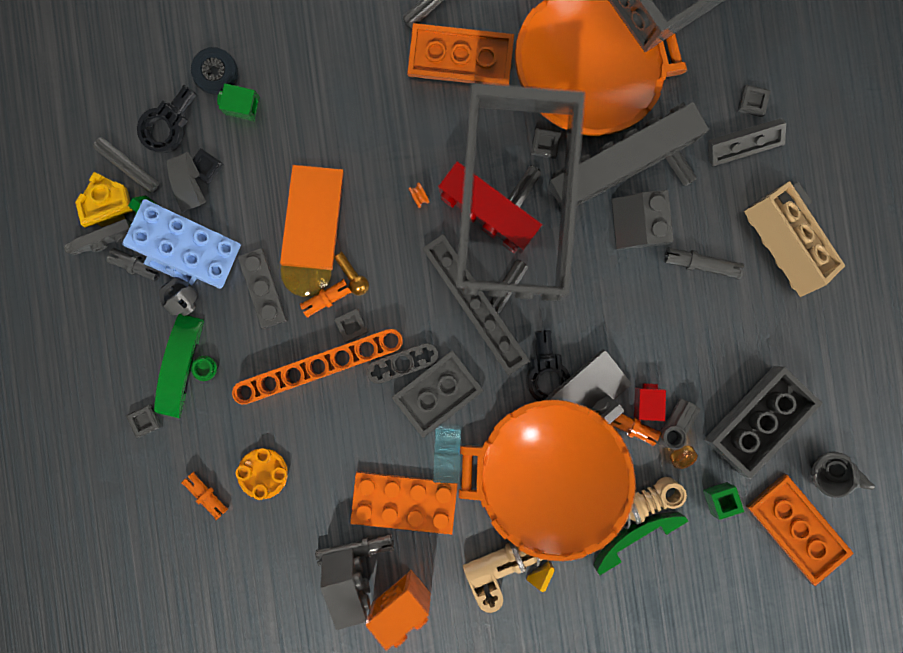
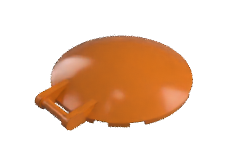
M543 0L530 11L524 20L515 48L516 71L522 87L585 92L582 135L589 136L610 135L637 124L657 103L666 77L681 75L687 72L686 63L682 62L675 33L666 39L672 64H669L663 41L647 52H644L609 0ZM541 113L552 123L567 130L568 115Z
M544 400L526 404L505 416L494 427V430L483 446H460V454H462L461 489H459V498L480 500L496 531L504 539H508L517 546L520 551L530 556L550 561H570L594 553L606 546L619 533L632 509L635 496V472L627 446L619 433L606 419L580 404L563 400ZM473 456H478L477 490L472 489Z

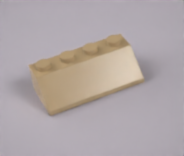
M790 181L744 211L748 222L756 229L763 245L769 249L775 258L777 266L783 270L789 279L790 286L800 297L826 286L845 267V264ZM786 191L795 203L788 201L782 204L778 196Z

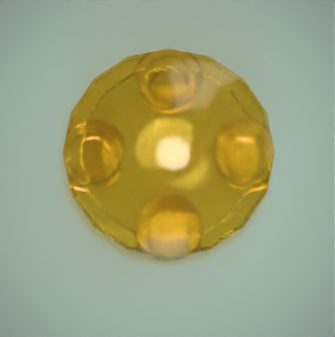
M281 266V278L285 287L293 294L301 297H310L319 294L318 291L321 289L325 290L331 278V270Z

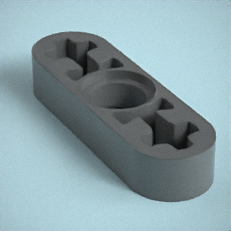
M428 343L372 362L367 368V376L373 383H384L433 365L438 359V351L435 346ZM427 347L428 351L433 350L434 355L431 356L430 362L421 359L417 361L420 366L414 367V359L410 352L415 351V356L423 353V348ZM400 356H406L410 360V367L406 371H400L395 365L396 359ZM391 360V367L396 373L395 375L391 376V371L382 374V379H379L378 376L373 377L372 372L375 370V365L384 368L389 366L386 361Z

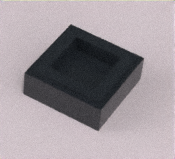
M202 148L192 159L200 174L198 177L207 184L211 183L223 166L222 162Z

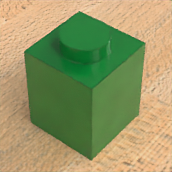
M224 83L223 91H220L218 94L217 104L225 115L255 121L260 96L255 90Z
M725 482L703 490L710 514L717 519L722 520L745 512L736 486Z

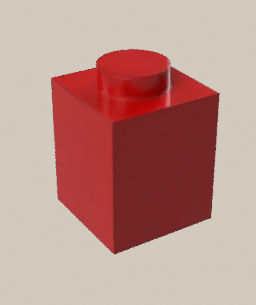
M643 383L642 388H635L634 418L636 417L638 420L665 421L666 390L658 389V384Z

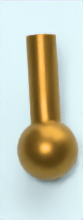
M342 251L337 253L334 258L350 280L349 289L354 295H364L369 289L368 280L356 273Z

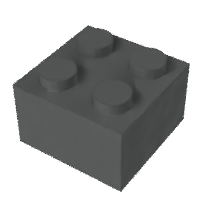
M353 548L322 556L320 588L336 630L365 623L367 621V610L371 609L368 593H370L367 577H362V561L360 557H355Z

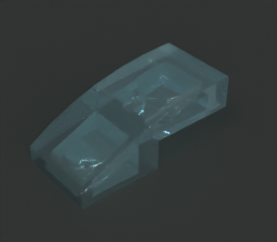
M436 429L433 482L459 483L461 430Z

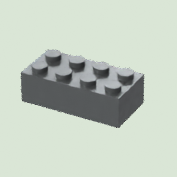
M773 366L704 440L740 475L751 479L823 403L787 368Z

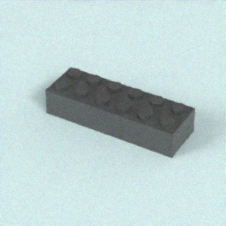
M683 102L670 110L671 113L666 115L665 118L662 119L659 115L646 123L647 126L643 130L638 132L637 128L623 135V139L619 143L609 142L599 149L600 152L597 155L591 157L588 154L580 158L576 207L699 141L709 129L695 103L692 102L686 106ZM564 168L552 174L553 177L549 184V189L560 209L562 204Z

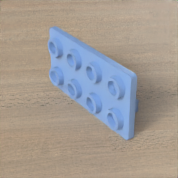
M146 199L142 201L122 243L123 246L147 256L143 263L174 278L187 281L190 285H193L196 279H199L219 289L224 286L241 246L240 243Z

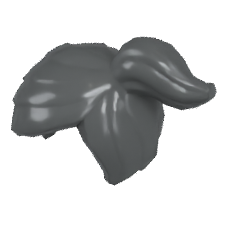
M825 453L816 460L811 468L810 476L815 486L823 494L833 498L847 496L856 488L873 490L875 487L858 467L852 463L850 457L843 453Z

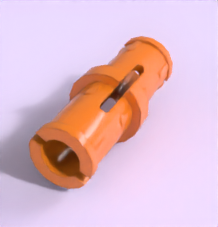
M342 279L326 290H319V294L303 303L301 302L299 305L302 310L312 305V308L303 312L305 316L309 318L326 306L330 308L333 306V302L351 294L352 292L349 287L339 291V289L348 285L345 279Z
M621 414L610 423L613 427L626 432L628 437H637L652 446L656 445V441L659 440L661 434L659 430L641 423L636 417L632 419L624 414Z
M192 472L188 478L181 482L197 499L195 502L198 505L201 503L215 520L228 510V507L212 493L214 490L211 487L208 488L195 472Z

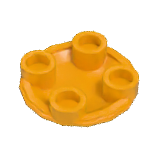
M261 448L254 449L246 454L240 461L235 474L239 485L246 494L256 500L272 498L280 493L286 485L288 470L287 464L281 455L274 450Z

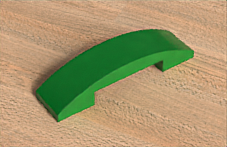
M178 314L169 336L160 368L154 413L181 418L186 398L184 390L195 345L199 344L204 319Z
M666 512L648 516L644 522L638 525L634 522L630 524L629 529L624 528L604 546L593 566L598 574L602 575L622 563L617 555L619 551L657 528H660L667 535L689 521L680 512Z

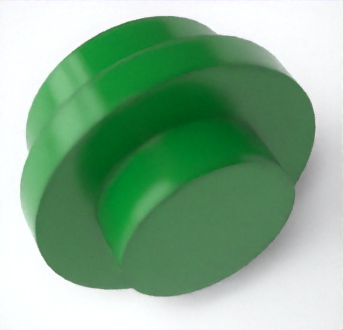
M210 356L197 357L191 366L193 376L200 381L213 379L218 370L216 361Z

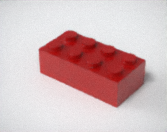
M457 161L440 183L438 189L441 194V200L451 208L456 205L461 209L462 213L465 167ZM473 173L470 222L478 221L483 225V232L493 239L495 236H498L504 241L502 245L513 254L516 251L522 253L543 224Z

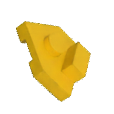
M93 172L89 179V185L83 194L80 193L75 202L80 224L84 228L95 224L101 227L124 220V214L133 211L128 207L130 203L128 189L124 185L109 180L96 172Z

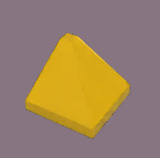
M547 561L528 574L526 578L528 582L541 592L546 591L555 571L552 562Z

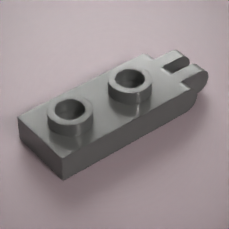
M124 219L76 238L72 242L67 243L64 246V250L66 253L78 255L85 251L92 250V252L104 250L108 247L107 244L113 241L117 243L123 242L132 221Z

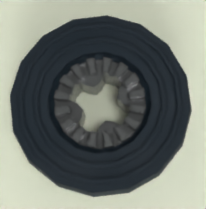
M208 47L201 50L194 57L191 64V75L194 82L203 91L210 94H219L220 91H223L224 83L235 85L238 77V67L234 58L227 51L218 47ZM212 66L220 67L218 70L219 74L216 77L213 74L209 75L212 72L210 69Z

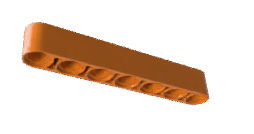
M384 330L243 380L233 387L232 397L239 404H249L398 351L403 346V336L397 330ZM390 333H394L398 337V344L394 348H389L385 344V337ZM365 342H370L374 346V352L369 357L361 353V346ZM342 350L346 351L350 357L346 365H341L337 361V354ZM317 359L322 360L325 364V370L321 374L316 373L313 369V363ZM292 368H297L300 371L301 377L298 382H293L289 378V372ZM269 376L273 377L276 381V387L273 391L265 386V381ZM245 385L249 386L252 391L249 399H245L241 394V390Z

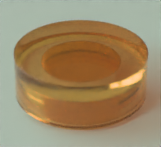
M683 446L670 455V460L675 468L684 469L694 464L698 455L692 446Z

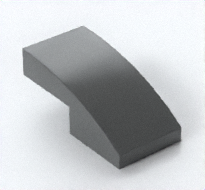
M189 152L167 160L170 184L181 212L204 204L206 200L195 180L200 174Z

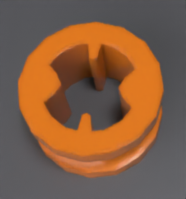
M420 182L417 183L415 188H408L418 208H421L422 203H430Z

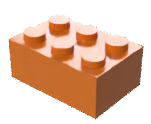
M410 570L372 602L365 626L386 651L392 646L395 648L400 646L407 639L408 636L406 634L413 628L418 630L426 624L430 609V591L416 574Z

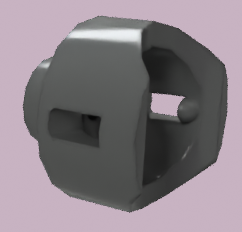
M173 278L160 288L161 305L169 314L178 315L181 313L183 316H186L196 308L197 291L187 281ZM173 289L177 291L175 295L171 293Z

